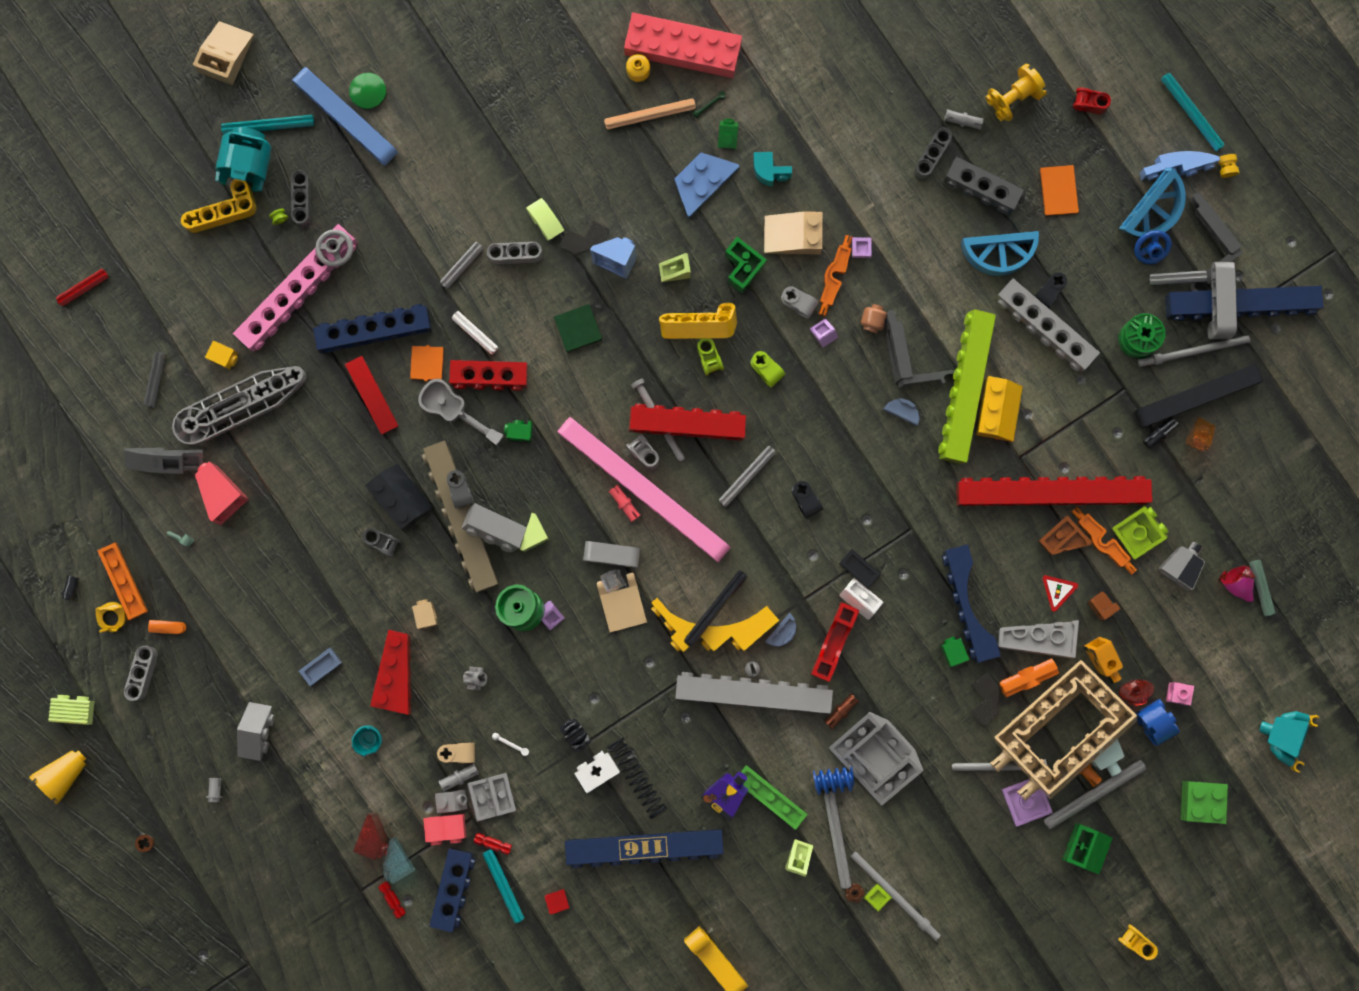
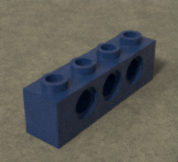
M449 848L429 927L453 932L455 928H459L461 916H458L460 908L463 909L466 897H463L464 890L468 889L471 878L468 877L469 870H473L476 858H473L474 853ZM456 865L463 868L462 876L454 874L453 869ZM450 885H456L458 887L459 891L457 895H451L449 893ZM446 904L453 907V914L448 915L444 912Z

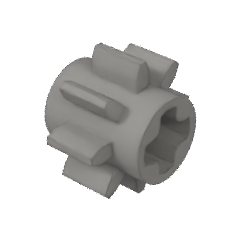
M470 666V671L464 673L463 682L468 685L467 689L480 691L481 687L486 685L487 675L483 672V668Z

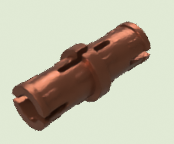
M850 693L839 706L835 707L834 712L824 722L833 730L844 717L848 716L849 711L859 703L858 699Z

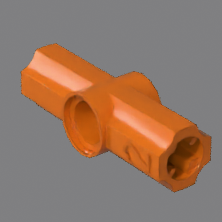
M1052 658L1036 666L1027 667L1018 671L1016 675L1000 681L1001 691L1005 697H1009L1024 689L1033 688L1041 684L1042 681L1059 674L1058 667Z

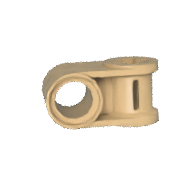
M475 743L443 745L438 749L437 756L440 761L445 763L475 762ZM445 748L452 752L448 759H445V756L441 754L445 751Z

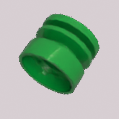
M1144 313L1136 315L1119 332L1118 343L1120 348L1129 357L1136 359L1145 358L1163 344L1165 340V327L1154 315ZM1146 332L1147 335H1146V336H1142L1141 333Z

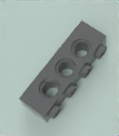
M958 157L955 158L944 179V182L953 189L958 188L969 197H977L981 199L980 201L983 204L993 205L1004 214H1012L1024 191ZM961 176H968L970 182H964ZM978 185H986L987 190H981ZM1001 192L1004 195V199L997 198L995 193Z

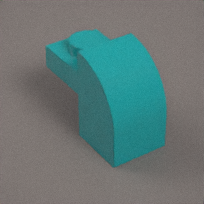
M754 152L753 170L759 182L767 186H773L774 179H777V181L791 179L792 166H773V152Z

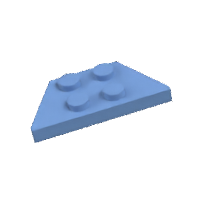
M700 153L674 179L687 217L690 218L740 166L727 160Z

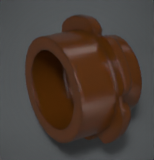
M853 883L850 888L845 890L846 899L849 902L859 903L865 894L864 889L857 883Z

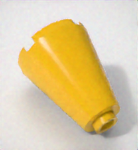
M72 750L36 771L29 778L32 781L36 778L37 780L34 782L37 787L51 800L56 798L54 803L57 805L85 767L84 761L86 758L79 751L75 753Z

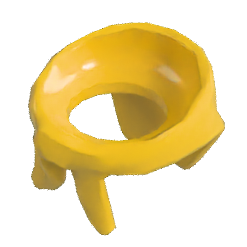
M109 602L96 608L97 623L102 628L99 632H117L125 624L126 613L121 604ZM109 610L116 612L118 615V622L112 626L107 625L103 620L104 613Z

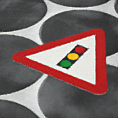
M1047 575L1042 577L1053 612L1057 611L1078 588V584Z

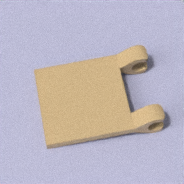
M634 573L627 574L628 588L607 593L604 581L597 582L610 632L647 623Z

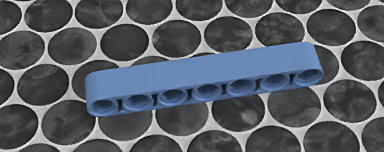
M304 67L292 79L293 83L381 164L386 166L398 154V151L308 68Z

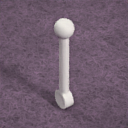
M498 733L492 735L493 740H499L520 751L523 756L529 754L527 748H521L500 737Z

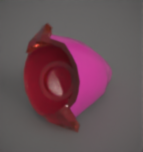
M1239 566L1228 572L1224 571L1220 575L1218 582L1223 583L1231 594L1247 602L1254 600L1253 587L1255 576L1249 566Z

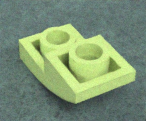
M542 198L526 207L532 220L539 226L546 240H550L564 231L560 222Z

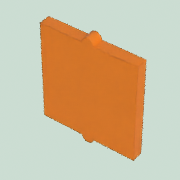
M429 345L412 346L410 379L424 380L425 382L432 379L442 380L444 347H430Z

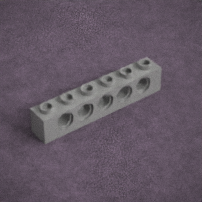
M1012 279L995 298L998 301L997 304L1002 309L1009 310L1012 313L1011 316L1016 321L1023 322L1030 333L1037 334L1041 338L1040 341L1045 346L1052 347L1059 358L1066 359L1073 370L1082 373L1099 355L1100 352L1015 279ZM1013 299H1019L1021 306L1014 305ZM1027 311H1033L1036 314V318H1030L1027 315ZM1042 323H1047L1050 326V331H1045L1042 328ZM1057 335L1064 338L1065 342L1063 344L1057 341ZM1071 348L1078 349L1079 356H1074L1071 353Z

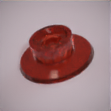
M1131 680L1120 687L1119 695L1132 705H1142L1153 694L1154 685L1147 680Z

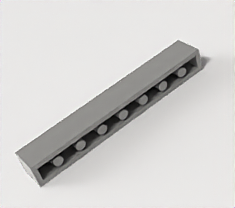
M682 672L681 676H677L675 699L831 713L833 690H828L829 686L817 685V688H809V684L798 683L796 687L790 686V682L778 681V685L770 684L771 680L759 679V683L751 682V678L741 677L739 681H733L730 676H720V679H712L713 675L701 674V677H693V673Z

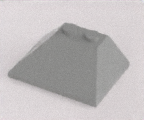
M871 712L865 715L829 747L849 771L852 766L853 775L881 806L923 772L917 753L912 745L889 720Z

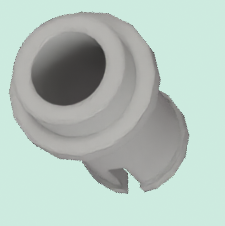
M209 778V793L206 796L208 802H220V798H222L220 796L222 778Z

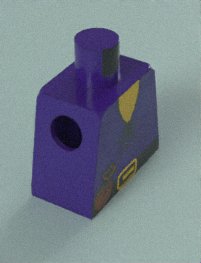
M738 772L734 777L729 773L724 774L704 792L701 799L728 821H731L748 791L743 785L747 780L746 775L742 772Z

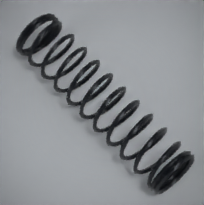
M622 737L619 740L612 743L611 745H609L608 747H606L607 751H609L608 753H611L624 747L616 755L613 756V759H617L621 756L626 755L622 760H620L617 763V766L623 765L631 761L627 766H625L621 770V773L636 767L632 772H630L625 777V779H629L640 774L629 784V786L635 785L645 780L633 791V793H636L644 788L649 787L640 796H638L637 799L644 798L654 793L645 802L642 803V806H645L653 801L658 800L650 808L646 810V813H648L661 807L660 809L656 810L655 812L649 815L650 819H652L660 813H662L663 811H665L668 807H666V804H661L657 807H654L662 799L661 797L649 801L653 796L657 794L656 790L648 794H645L648 790H650L653 787V784H649L640 788L649 780V777L643 778L635 782L645 773V771L643 770L631 775L641 766V764H637L626 769L637 759L636 757H633L627 761L622 762L632 753V751L630 750L617 756L628 747V744H624L614 749L618 744L625 740L624 737Z

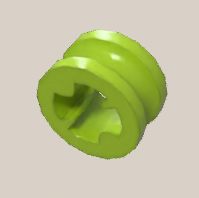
M284 208L277 209L269 214L270 219H273V225H279L288 220L289 217L284 214L286 212Z

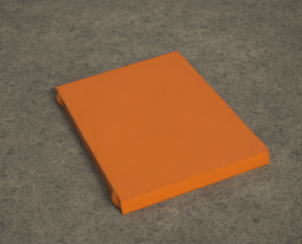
M1074 165L1040 168L1045 216L1079 213Z

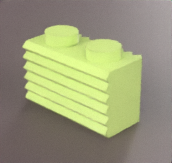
M58 695L57 698H51L49 722L92 725L95 701H89V697L77 696V700H71L69 695Z

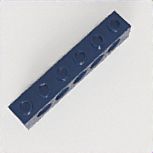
M416 304L411 306V309L396 308L390 313L376 312L374 316L370 317L361 315L355 317V320L341 319L336 321L337 323L318 324V327L313 328L317 350L320 353H326L432 332L428 309L422 304ZM412 316L415 318L412 324L405 323L408 317ZM390 320L396 321L393 328H387V323ZM371 324H377L375 331H368V327ZM352 328H358L356 335L351 336L349 334ZM339 331V337L331 339V334Z

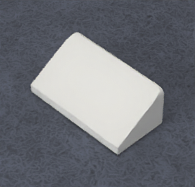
M855 578L851 580L839 595L849 605L859 609V613L868 620L883 604L882 600Z

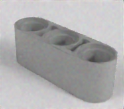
M537 242L494 243L487 248L489 260L497 265L536 263L543 257L542 248ZM531 249L539 250L537 255H529ZM512 250L520 251L516 257L510 255ZM500 251L499 257L494 258L491 256L492 252Z
M585 541L583 561L638 568L641 549Z
M141 646L136 650L124 689L126 699L141 701L145 698L158 658L155 648ZM145 650L150 651V657L147 660L143 657ZM142 668L145 674L144 677L140 679L137 673L138 670ZM135 687L139 690L137 697L132 695V690Z

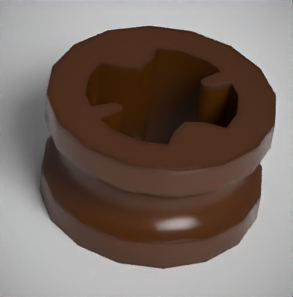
M140 835L135 841V847L139 852H149L154 847V839L150 835ZM147 838L149 840L147 843H150L149 847L141 848L142 844H140V841Z

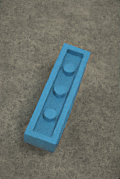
M1166 168L1119 227L1120 230L1127 234L1141 237L1145 233L1154 230L1166 232L1176 224L1184 210L1186 193L1182 179L1173 168ZM1172 182L1174 191L1164 192V190ZM1175 197L1170 214L1155 204L1157 199ZM1150 208L1165 219L1162 224L1151 230L1148 213ZM1142 220L1143 231L1134 230Z
M1039 231L963 238L961 248L967 261L978 271L992 276H1005L1017 272L1031 259L1038 245ZM1030 244L1028 253L1018 245ZM1005 246L1010 247L1023 260L1007 267ZM994 247L999 249L1001 267L991 266L983 262ZM986 248L979 257L972 251V249Z

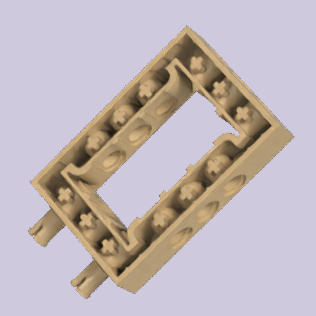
M1080 660L994 737L996 744L1002 749V753L990 764L999 772L1010 761H1014L1029 777L1030 781L1017 791L1023 797V800L1026 801L1037 790H1041L1049 799H1052L1137 722V715ZM1082 693L1106 718L1100 722V725L1090 734L1087 733L1085 739L1076 747L1073 746L1064 758L1058 759L1053 766L1054 769L1051 770L1045 765L1043 759H1039L1031 751V747L1028 744L1026 745L1025 742L1075 697Z

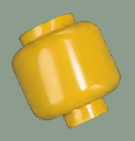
M641 54L631 56L626 63L628 77L635 82L647 79L650 74L649 60Z

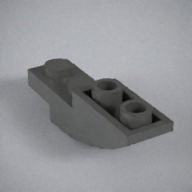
M164 447L124 448L125 468L153 473L183 474L187 470H197L203 464V450H164Z

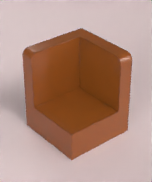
M1100 592L1087 602L1101 621L1106 620L1120 609L1116 602L1112 603L1104 592Z

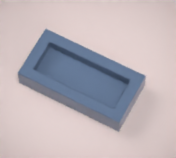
M329 648L300 669L299 672L309 686H313L340 666L342 662L333 649Z

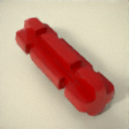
M480 833L475 835V844L480 846L482 844L484 845L483 847L497 852L501 851L505 855L510 854L512 845L508 843L503 844L502 841L488 836L484 837L485 835Z
M386 881L379 885L378 888L381 893H384L383 897L390 909H393L395 918L398 919L404 916L406 912L400 906L401 903L394 891H391L389 882Z

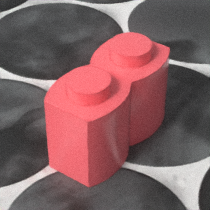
M464 814L423 818L425 842H430L431 845H441L443 840H450V843H460L463 838H466Z

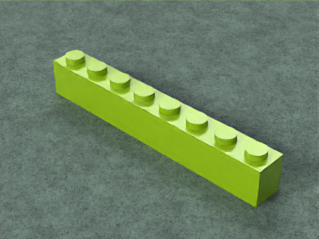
M974 309L968 312L964 318L966 326L960 338L962 346L957 354L958 366L953 374L955 381L949 394L951 398L950 405L946 409L947 422L943 426V442L940 443L938 449L939 459L958 464L967 463L996 314Z

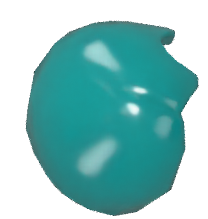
M370 725L358 728L352 736V748L355 753L361 756L376 753L382 744L380 731Z

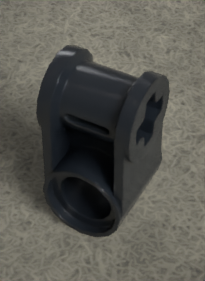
M1061 272L1054 273L1045 285L1039 289L1035 297L1047 308H1050L1059 293L1066 286V276ZM1058 279L1060 280V282L1056 286L1054 283Z
M799 481L792 487V495L806 519L823 510L821 502L807 482ZM798 486H800V488H805V491L803 492L804 495L802 493H797V490L799 489Z

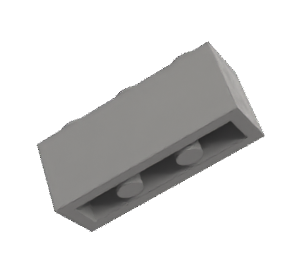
M476 503L468 509L461 527L467 534L478 536L488 544H496L506 552H514L520 547L527 528Z

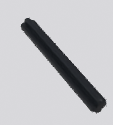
M739 570L685 637V644L692 647L746 580V573Z

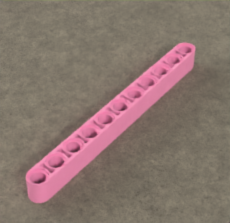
M571 417L557 431L564 439L719 563L731 547Z

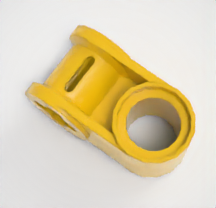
M1129 924V929L1122 938L1119 937L1118 941L1138 956L1146 960L1154 959L1158 954L1155 944ZM1145 945L1151 947L1149 955H1144L1142 952Z

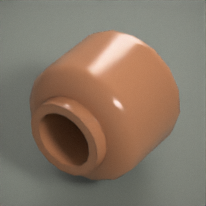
M873 304L872 307L864 309L860 321L861 325L864 326V330L878 333V331L884 329L887 319V313L883 311L884 307Z

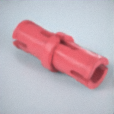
M619 485L608 491L618 503V508L622 509L630 519V522L641 516L631 503L630 497L627 498Z

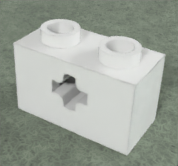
M601 751L593 757L595 761L590 764L584 762L576 767L578 771L574 774L586 793L620 773L619 768L608 752L604 754ZM593 766L601 767L600 776L597 774L592 775Z

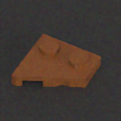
M1068 515L1038 541L1050 555L1092 544V541Z

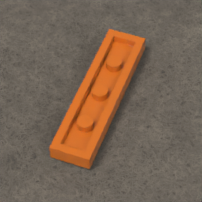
M114 542L97 550L128 620H133L147 613L148 610L118 544Z

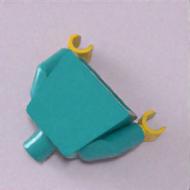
M1294 711L1276 717L1274 724L1262 721L1259 732L1269 735L1268 744L1270 745L1271 752L1279 761L1289 766L1291 770L1300 773L1296 766L1297 764L1304 766V763L1298 759L1309 727L1318 726L1313 724L1312 720L1313 718L1319 719V716Z

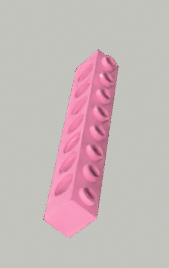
M338 224L333 230H341L349 235L353 242L354 252L358 244L357 241ZM338 235L329 236V237H327V238L323 241V243H325L326 240L329 239V238H336V239L338 240V238H339L340 236H338ZM346 241L341 245L339 251L341 258L346 255L348 250ZM315 248L233 333L252 352L261 349L265 344L264 341L277 332V327L282 322L285 323L289 320L295 308L299 309L303 305L304 299L317 290L319 283L326 281L330 276V272L334 268H338L327 265L320 266V260L316 255ZM321 249L326 259L336 261L333 254ZM309 272H314L315 275L312 279H306V275ZM301 286L300 292L293 293L294 287ZM288 299V304L285 307H280V302ZM275 313L274 319L267 321L268 314ZM259 326L262 327L261 332L255 335L254 329Z

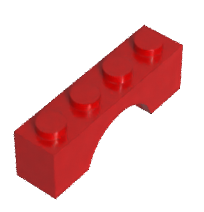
M842 602L839 604L810 675L830 682L859 609Z

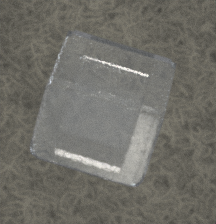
M619 569L611 570L600 576L607 593L626 587Z

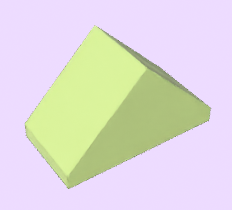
M688 253L659 263L661 282L690 278L691 271Z
M534 513L531 514L520 550L523 552L549 540L537 515Z
M795 839L785 869L805 877L813 845Z

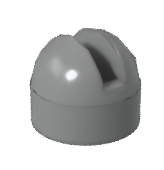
M751 661L746 664L745 673L748 676L755 677L759 674L760 666L757 662ZM751 664H753L756 672L754 674H752V670L750 668Z

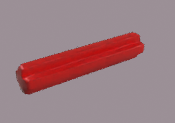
M100 269L57 296L58 304L65 306L108 279V274L104 269Z

